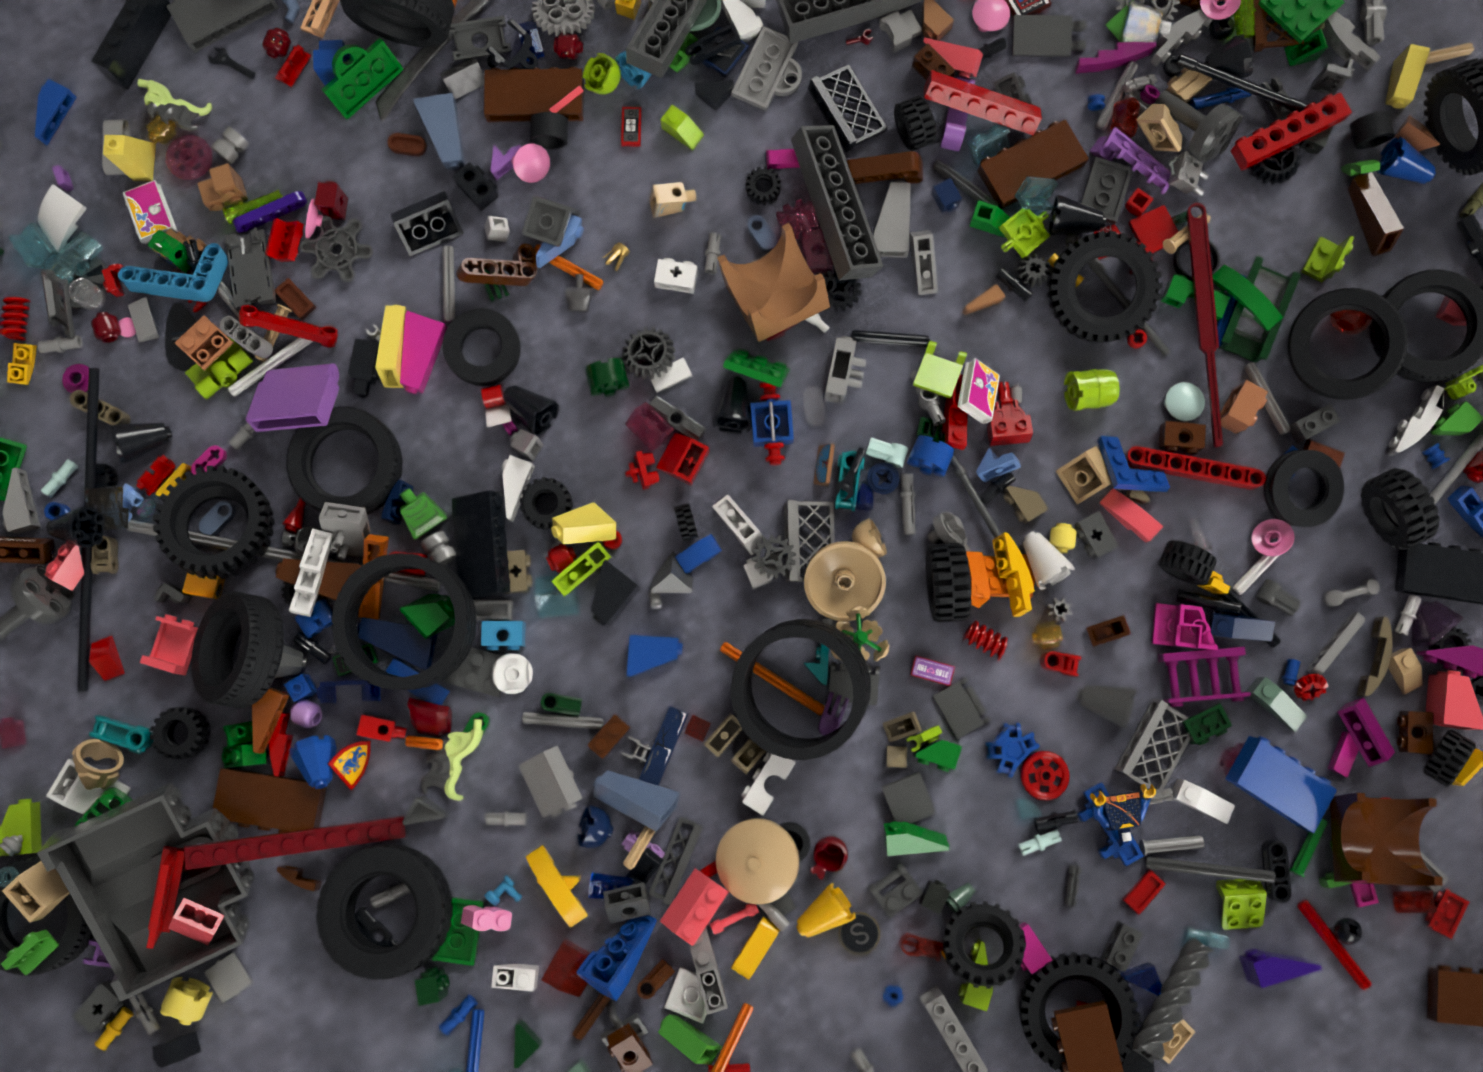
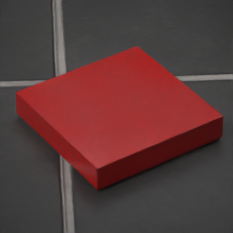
M1165 205L1128 222L1135 238L1138 239L1137 242L1145 241L1148 250L1152 254L1164 249L1163 241L1170 239L1179 232Z

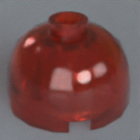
M1341 310L1330 314L1331 323L1334 328L1346 335H1355L1363 332L1368 328L1373 319L1371 316L1356 310Z

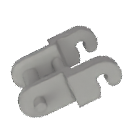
M628 736V739L637 742V747L632 756L621 752V755L630 759L635 757L640 759L639 762L641 763L642 761L646 762L647 760L644 759L646 753L652 748L649 747V744L645 746L640 744L641 740ZM641 746L644 747L641 756L639 757L636 754L639 750V747Z

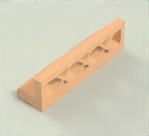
M312 0L300 27L301 30L323 38L340 0Z

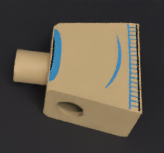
M682 182L653 185L649 198L653 218L684 211L687 202L696 201V192L694 189L685 190Z

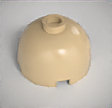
M870 518L856 525L852 532L853 542L868 548L878 558L887 554L885 543L881 544L880 537L882 536Z

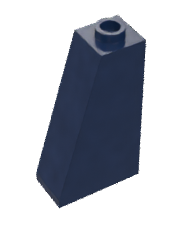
M364 617L358 622L357 631L360 639L421 669L426 670L432 666L438 633L425 639L411 625Z

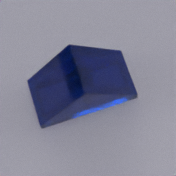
M531 20L520 23L519 25L532 37V44L529 50L537 58L544 57L545 54L536 22ZM518 33L521 44H523L524 38L520 33Z
M1150 962L1120 973L1125 980L1157 996L1160 995L1162 984L1155 966Z

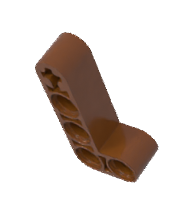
M908 151L846 160L854 184L904 178L910 184L923 182V160L918 152Z
M525 243L521 244L516 250L512 261L465 258L458 267L456 275L460 281L465 283L527 286L537 274L536 254L534 248L530 244Z

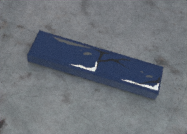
M672 706L669 707L639 780L659 786L689 715L688 713Z

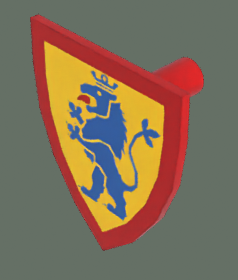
M371 741L351 743L342 748L328 762L330 768L351 791L365 773L370 757Z

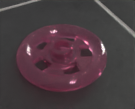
M184 135L175 139L169 145L165 157L170 172L184 180H193L204 175L210 168L213 158L209 144L201 137L195 135ZM193 143V148H185V144ZM203 149L204 156L199 157L197 151ZM176 151H180L179 159L174 158ZM199 162L201 166L194 171L192 167ZM180 164L187 167L184 171L178 169Z

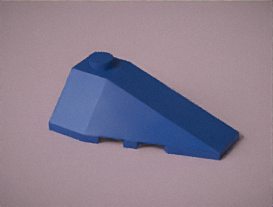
M646 915L630 919L620 928L619 933L611 939L610 937L604 941L605 944L596 952L592 951L577 970V975L599 993L617 1001L633 975L655 927L656 918Z

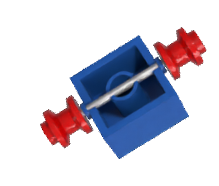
M761 382L759 387L764 389V395L760 396V400L766 402L751 403L750 405L753 447L764 446V449L768 450L769 456L765 457V462H769L771 466L781 465V461L785 460V456L781 455L780 449L784 445H791L794 442L791 400L776 401L780 399V395L776 394L777 386Z

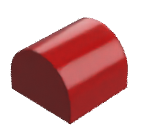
M1137 188L1126 202L1125 208L1131 214L1141 216L1154 198L1140 188Z
M501 384L481 389L486 409L506 405Z

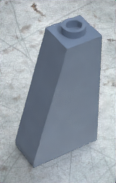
M448 93L414 99V104L446 170H458L460 167H464L465 160L457 105L453 94Z
M608 770L602 776H598L593 784V787H595L593 797L654 831H657L677 808L681 794L668 788Z

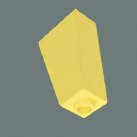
M104 135L103 155L133 181H153L155 143L126 135Z
M385 305L375 366L384 388H404L400 384L405 314L407 310L405 306Z

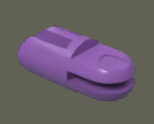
M830 692L818 726L821 735L824 736L839 728L849 698H845L840 714H837L836 711L842 696L837 695L832 711H828L834 695L833 692Z

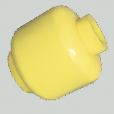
M1057 523L1050 530L1049 542L1060 553L1066 554L1068 550L1075 548L1077 531L1072 528L1071 524Z

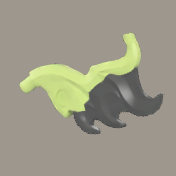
M138 79V87L147 88L148 90L144 96L148 115L153 118V114L157 113L162 122L167 125L169 124L168 120H173L180 128L194 131L198 129V126L192 125L191 122L198 116L207 115L212 110L211 103H207L204 108H199L182 99L172 98L169 90L158 82Z
M474 719L471 732L457 731L448 734L450 740L442 739L443 748L437 750L426 759L424 764L431 763L432 768L421 780V789L424 794H428L430 786H436L444 790L450 799L463 800V796L455 792V784L462 770L461 760L472 753L481 741L484 731L481 730V719Z

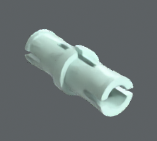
M67 459L62 467L52 474V478L41 491L52 498L63 484L66 485L67 479L78 468V465Z
M1054 829L1043 835L1037 834L1034 836L1035 838L1019 843L1018 847L1021 848L1022 856H1025L1039 849L1043 851L1045 847L1061 842L1062 839L1059 837L1058 830Z

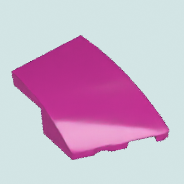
M1155 604L1151 644L1218 650L1202 607L1183 604L1178 606Z

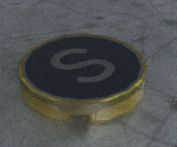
M857 911L855 912L856 918L839 926L838 935L841 944L847 951L852 954L863 955L871 952L877 946L880 939V929L872 916Z

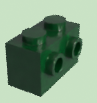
M437 967L425 969V972L420 973V976L414 980L418 1006L440 1002L448 995L447 987H449L450 981L444 969L438 970Z

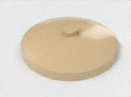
M850 541L835 542L821 548L810 559L804 575L805 593L810 604L823 616L836 621L856 620L850 619L846 614L855 606H862L871 613L882 600L886 587L885 571L879 558L863 545Z
M748 819L736 824L725 833L718 845L716 867L722 884L737 899L750 904H767L781 898L794 884L799 871V854L794 840L783 827L766 819Z

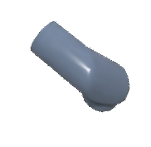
M282 0L288 8L284 19L293 24L300 6L297 0Z

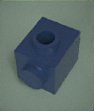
M951 178L933 186L931 195L941 213L946 211L952 212L959 207L962 197Z

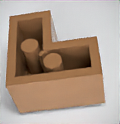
M228 163L209 169L211 179L197 183L203 203L210 211H220L226 206L238 205L248 199L242 178Z

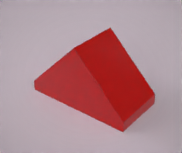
M113 636L91 643L89 662L104 681L125 674Z

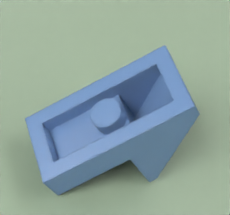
M989 448L976 473L985 483L1016 470L1021 465L1018 458L1012 452L997 458V455Z

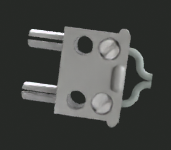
M1188 151L1183 152L1173 160H1169L1168 165L1171 167L1169 185H1173L1185 194L1193 191L1199 196L1203 195L1204 190L1197 186L1199 177L1204 180L1209 177V174L1202 170L1203 163L1190 155Z

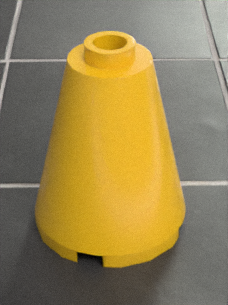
M834 883L829 884L797 919L798 925H796V928L801 936L805 935L809 938L849 923L856 918L855 912L851 913L849 910L852 906L850 901L839 887L833 888Z

